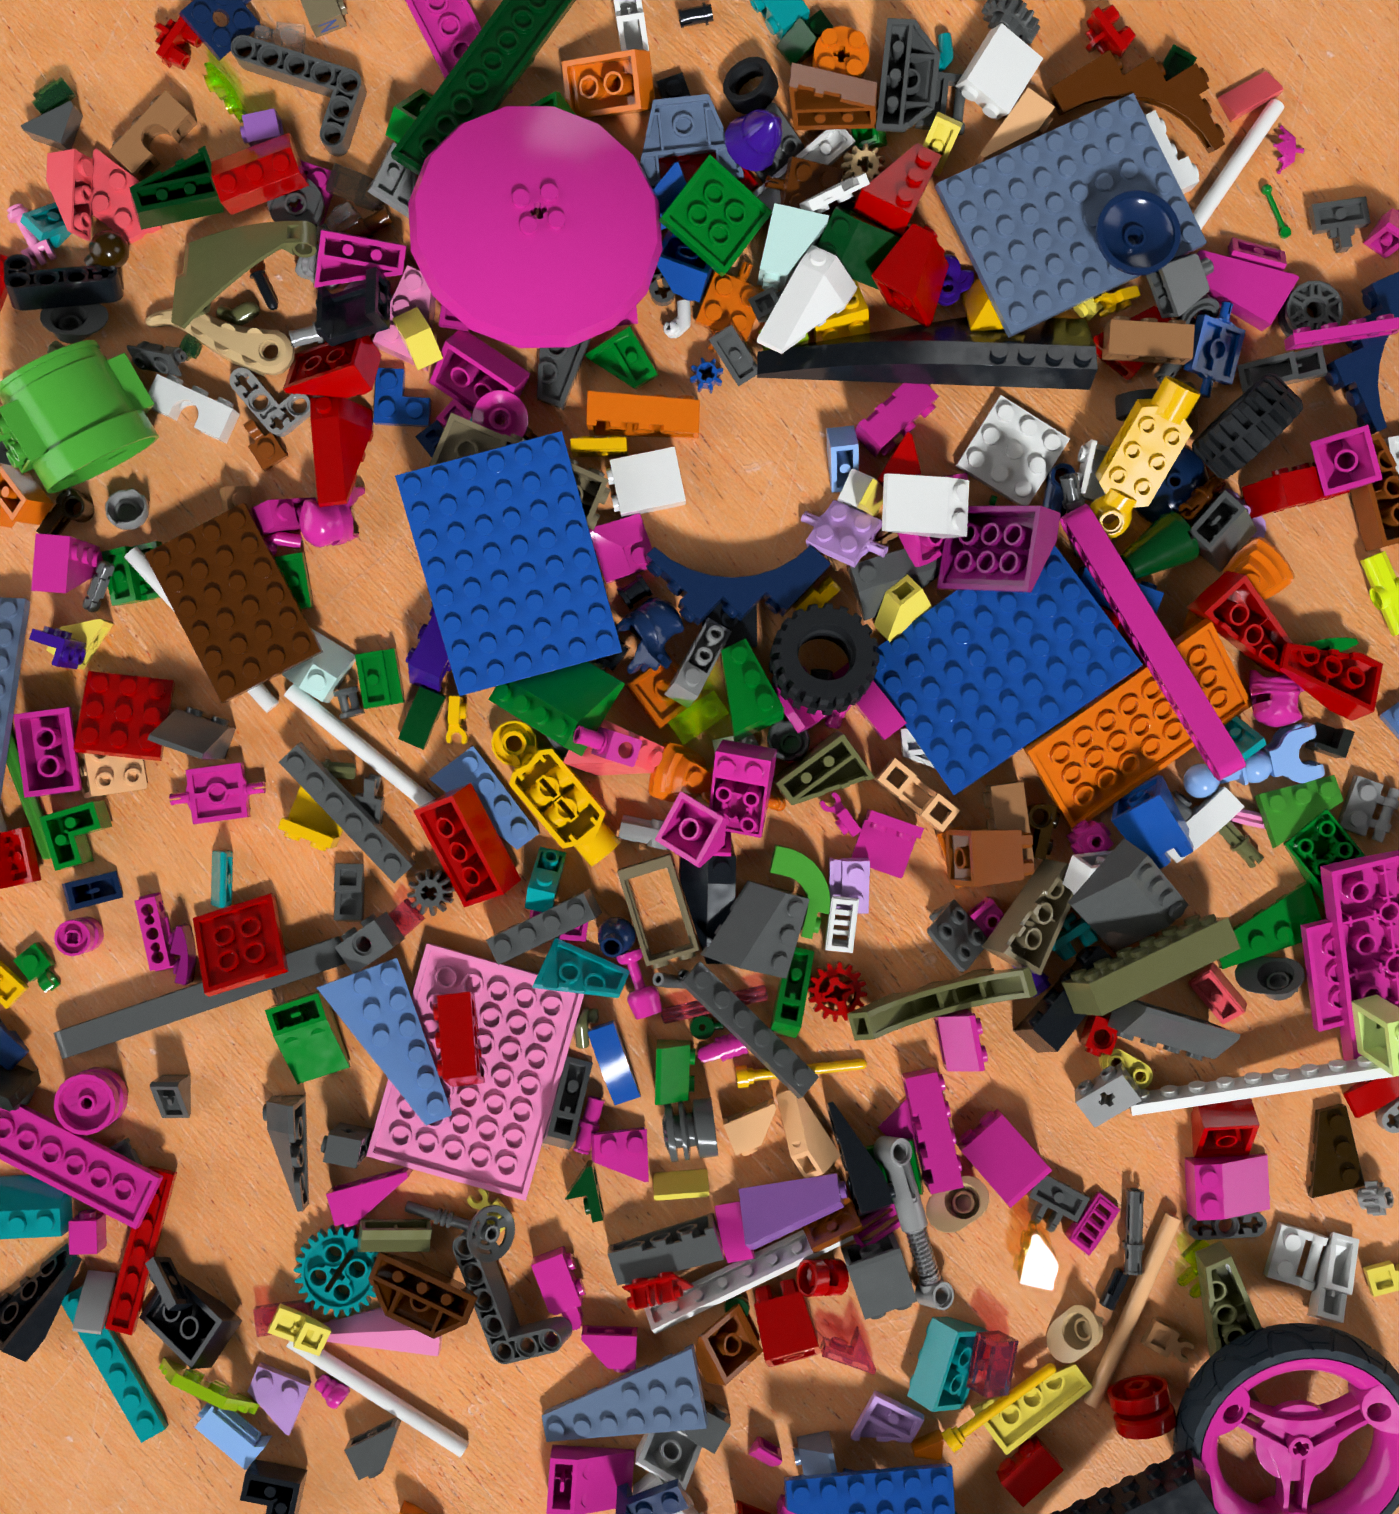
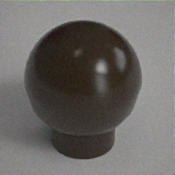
M112 230L100 231L93 236L89 244L90 253L84 258V262L87 266H114L118 269L129 258V245L126 239L118 232Z

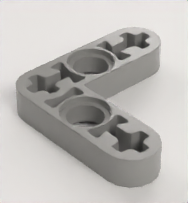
M237 368L231 373L229 378L231 387L273 435L284 437L310 417V398L304 394H291L279 404L258 378L248 369ZM240 376L249 377L247 383L254 389L251 393L244 386L239 385L240 380L238 378ZM260 395L268 398V405L263 410H258L254 406L255 399ZM313 395L312 397H313V398H317V397H325V396ZM297 399H304L307 402V408L302 413H295L293 410V403ZM285 409L295 417L293 421L289 417L283 420L282 424L284 427L281 430L277 427L273 429L276 425L274 422L275 418L282 420L287 416L283 412Z

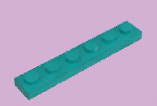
M83 1285L66 1294L61 1303L72 1324L74 1323ZM106 1318L101 1335L78 1332L142 1443L165 1430L168 1423L115 1331L105 1329Z

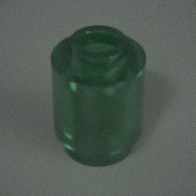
M62 77L56 81L53 78L33 93L36 99L32 103L42 115L71 101L76 95Z

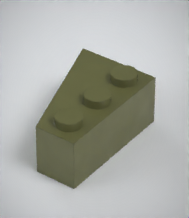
M836 730L810 749L804 757L794 761L773 777V782L791 805H795L840 788L850 787V785L864 780L874 779L875 777L845 735Z

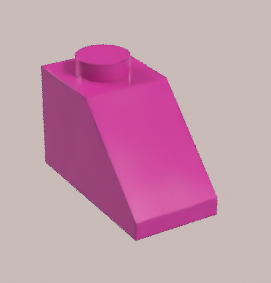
M1394 208L1381 216L1363 242V244L1385 259L1399 249V210Z
M583 1325L581 1340L608 1369H614V1371L619 1373L636 1370L638 1327Z

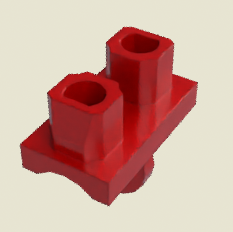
M1110 5L1102 10L1098 6L1091 12V17L1086 21V25L1090 29L1086 32V35L1091 41L1086 46V50L1091 53L1097 49L1101 55L1110 50L1112 55L1116 54L1120 59L1128 46L1133 42L1136 34L1128 26H1125L1119 32L1115 29L1113 24L1118 21L1120 15L1114 5Z
M181 16L176 22L169 19L165 26L157 22L154 26V29L159 33L155 40V43L160 46L156 51L157 56L162 59L161 62L170 68L173 65L185 70L191 57L182 49L187 42L196 48L200 47L203 42Z

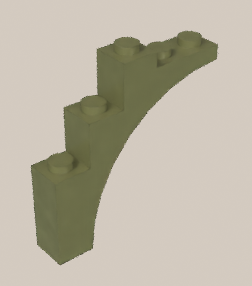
M1030 967L995 971L994 968L973 970L953 980L931 982L912 992L887 995L847 1015L854 1040H872L908 1025L947 1013L990 1003L1031 998L1037 995Z

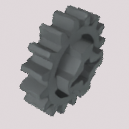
M987 0L983 6L982 13L985 15L983 20L989 22L988 28L993 29L1002 23L1026 44L1032 43L1040 29L1038 25L1039 19L1033 17L1035 12L1026 8L1027 4L1023 3L1022 0Z

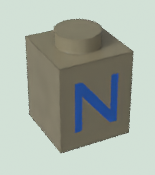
M301 0L316 38L347 26L343 15L348 13L343 0Z

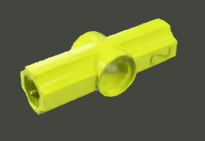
M1383 551L1360 562L1371 586L1369 590L1371 601L1378 610H1381L1391 635L1396 636L1399 635V577H1396L1386 551Z

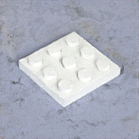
M1000 395L956 464V467L1017 506H1028L1070 438Z

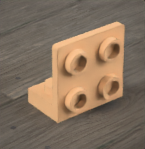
M77 753L84 799L142 790L148 787L143 759Z

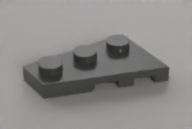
M591 338L572 347L540 348L537 385L538 401L564 410Z

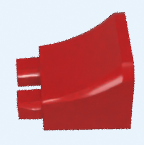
M794 1278L780 1282L783 1296L777 1298L772 1297L769 1285L755 1288L757 1303L754 1304L764 1359L768 1367L787 1364L821 1353L804 1297L799 1291Z

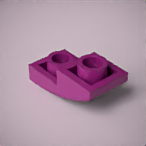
M184 923L172 930L169 937V945H172L171 954L181 956L174 965L173 974L176 975L174 983L187 985L194 980L196 948L191 926Z

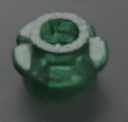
M189 334L185 335L179 346L187 355L185 361H189L191 358L197 359L202 350V344Z

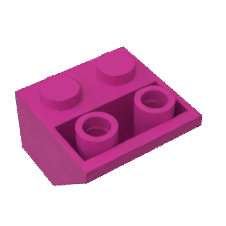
M968 1008L934 1017L943 1067L947 1071H985L984 1062L988 1061L985 1045H981L979 1035L983 1034L980 1018H976L975 1013H972Z

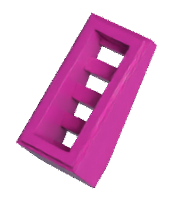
M1098 1191L1086 1205L1078 1222L1074 1221L1064 1234L1089 1256L1099 1244L1120 1209ZM1099 1203L1109 1210L1106 1215L1096 1208ZM1093 1213L1102 1219L1100 1223L1091 1218ZM1087 1222L1095 1228L1093 1232L1085 1227ZM1080 1232L1088 1237L1085 1241L1078 1236Z

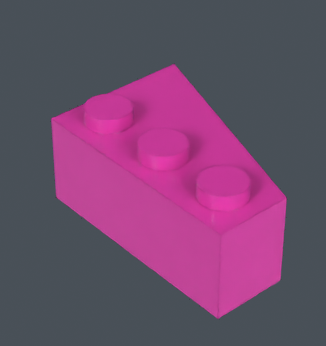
M320 229L314 288L366 280V270L377 267L384 277L403 275L406 245Z
M903 383L884 403L879 404L867 419L864 418L858 423L855 429L857 439L875 458L880 453L885 456L896 446L894 440L900 434L905 436L907 432L910 433L916 427L914 421L920 415L926 418L936 408L934 402L939 396L928 384Z

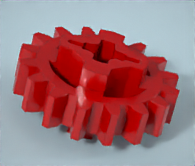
M837 961L836 967H832L829 962H826V970L823 971L818 967L816 969L819 976H810L814 986L808 987V991L813 993L808 1000L810 1003H817L813 1007L815 1012L823 1010V1019H826L830 1014L832 1015L833 1022H837L840 1015L847 1021V1014L856 1010V1006L863 1007L865 1005L860 1000V997L867 996V992L861 990V987H864L866 982L865 980H857L861 975L859 971L851 973L853 967L851 964H848L844 969L842 968L841 961ZM837 973L848 976L852 981L844 982L840 980ZM827 977L828 982L826 986L819 991L820 984ZM835 985H838L840 989H844L840 991V997L830 994L834 991ZM855 993L853 1000L847 1005L848 997L850 994ZM830 1001L836 1004L837 1009L829 1008L822 1002Z

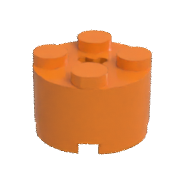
M846 26L827 28L816 42L811 67L864 79L869 61V47L864 34L861 31H856Z

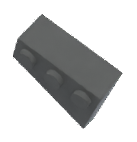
M747 881L730 907L731 912L723 925L718 926L714 932L716 936L709 947L706 946L701 955L740 969L786 979L810 899L792 891Z

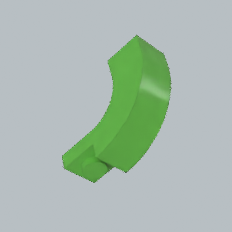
M775 844L769 872L790 877L799 882L804 889L806 898L810 900L800 936L812 939L813 933H818L820 929L821 917H817L818 912L829 914L830 892L826 879L816 864L807 856L792 848Z

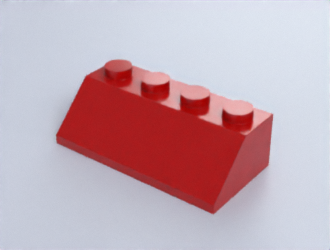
M471 783L451 790L414 810L422 829L447 876L450 878V882L464 908L503 895L521 881L512 860Z

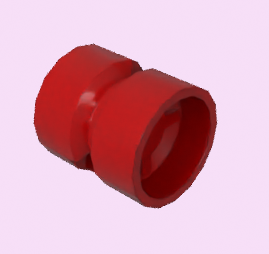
M839 1258L803 1260L797 1269V1285L805 1297L843 1295L848 1288V1269L846 1264Z

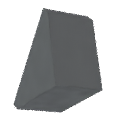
M69 101L22 124L21 127L34 141L61 150H69L73 147L83 115Z
M162 1075L151 1082L150 1089L162 1118H190L191 1075Z

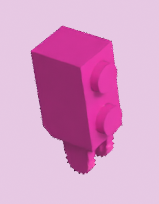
M562 1246L533 1257L531 1267L548 1312L554 1315L562 1314L571 1323L573 1331L578 1328L580 1329L584 1316L581 1306L583 1295L586 1294L582 1279H577L573 1269H576V1264L572 1253L567 1254L565 1247Z

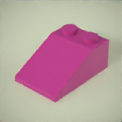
M1267 1154L1204 1158L1184 1157L1187 1212L1195 1220H1223L1270 1209Z

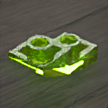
M210 62L204 63L208 73L204 75V79L209 91L215 92L220 100H224L229 114H234L239 122L242 123V115L248 114L237 92L227 78Z

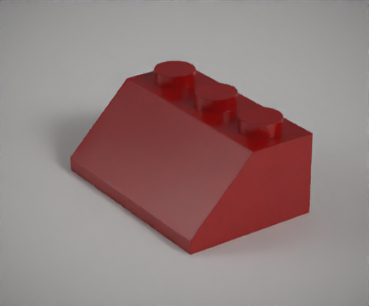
M290 132L212 161V180L221 204L231 215L309 186Z

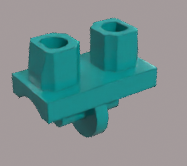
M1073 912L1067 915L1061 928L1063 930L1060 931L1052 949L1064 961L1076 954V951L1070 944V941L1076 937L1079 938L1085 947L1098 940L1095 931L1082 917L1070 924L1077 919Z

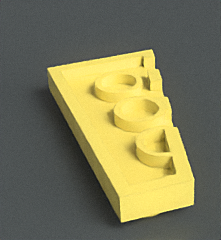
M1074 1362L1056 1369L1053 1375L983 1425L1003 1452L1008 1455L1092 1389L1093 1386ZM1010 1390L971 1406L972 1411L977 1415Z

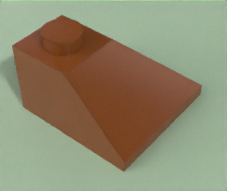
M735 1304L698 1336L695 1354L698 1367L706 1382L726 1386L755 1360L763 1350L740 1304Z

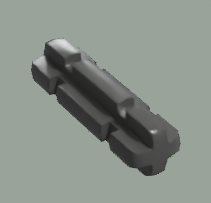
M103 560L97 564L95 569L97 574L93 575L87 591L89 596H85L82 604L83 608L89 612L98 611L102 603L100 598H104L110 582L109 576H112L115 569L112 563Z

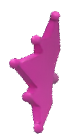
M1282 125L1279 126V129L1282 130L1283 135L1280 134L1278 137L1283 142L1273 144V147H1276L1282 157L1277 158L1282 163L1277 174H1281L1283 169L1295 161L1296 153L1303 154L1304 148L1296 147V138L1284 129Z

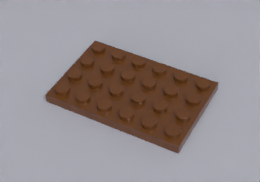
M243 502L145 553L221 703H226L323 653L246 503Z

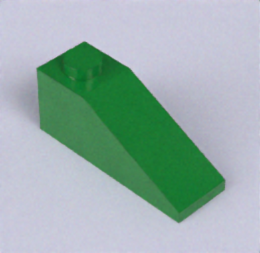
M796 947L787 978H780L770 1029L775 1034L796 1038L802 1027L815 951Z

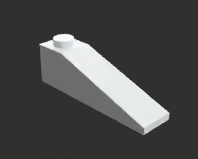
M814 245L810 246L761 330L757 343L782 354L805 338L806 333L816 326L820 327L826 323V319L835 312L838 314L845 309L855 294L857 286L836 255Z

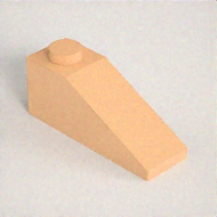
M1028 87L980 153L975 164H980L1034 139L1039 131L1044 134L1054 120L1050 115L1055 106Z

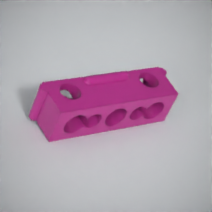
M161 893L140 896L139 900H135V906L150 971H161L174 968L176 959L175 955L170 953L172 945H169L171 928L169 919L165 914ZM149 905L153 907L152 914L148 911ZM153 928L158 930V937L154 936ZM159 951L164 956L163 960H161L158 956Z

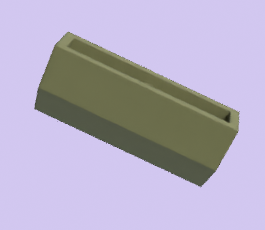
M361 1219L358 1233V1252H430L432 1233L430 1219Z

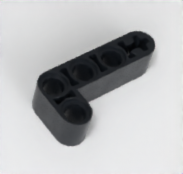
M22 254L12 255L4 262V283L12 307L16 310L26 311L112 303L123 297L118 270L114 266L91 265L33 271L30 259Z

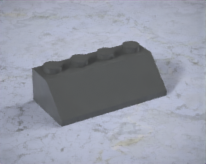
M1134 1000L1113 1010L1107 1025L1118 1030L1116 1035L1133 1041L1134 1036L1141 1038V1043L1156 1047L1157 1043L1164 1045V1050L1179 1054L1180 1050L1186 1051V1056L1202 1061L1203 1056L1216 1059L1236 1043L1241 1035L1212 1022L1139 1000Z

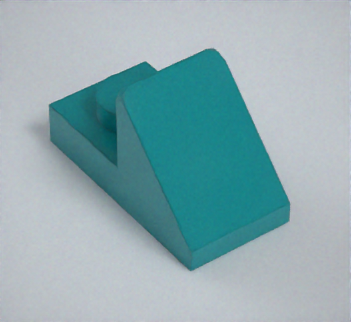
M56 202L22 214L20 222L39 241L46 239L54 248H58L72 234L68 232Z
M1238 716L1224 725L1244 760H1247L1267 745L1265 738Z

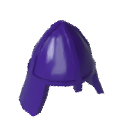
M757 109L730 122L725 131V145L734 162L742 168L754 172L763 171L770 167L781 143L783 133L781 117L770 111Z

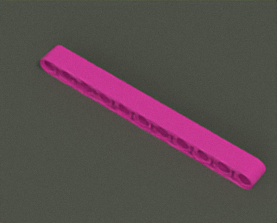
M1084 504L1060 517L1065 533L1213 776L1218 781H1221L1245 768L1246 763L1241 752L1091 508Z

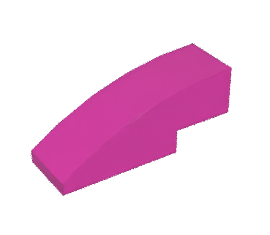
M849 662L832 674L835 679L843 677L849 669ZM872 681L866 694L855 704V707L864 719H867L882 740L887 739L907 724L874 681Z

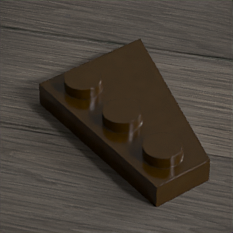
M1338 1104L1317 1109L1315 1112L1313 1143L1315 1144L1314 1157L1310 1167L1312 1179L1311 1186L1308 1189V1196L1316 1198L1365 1186L1346 1105Z

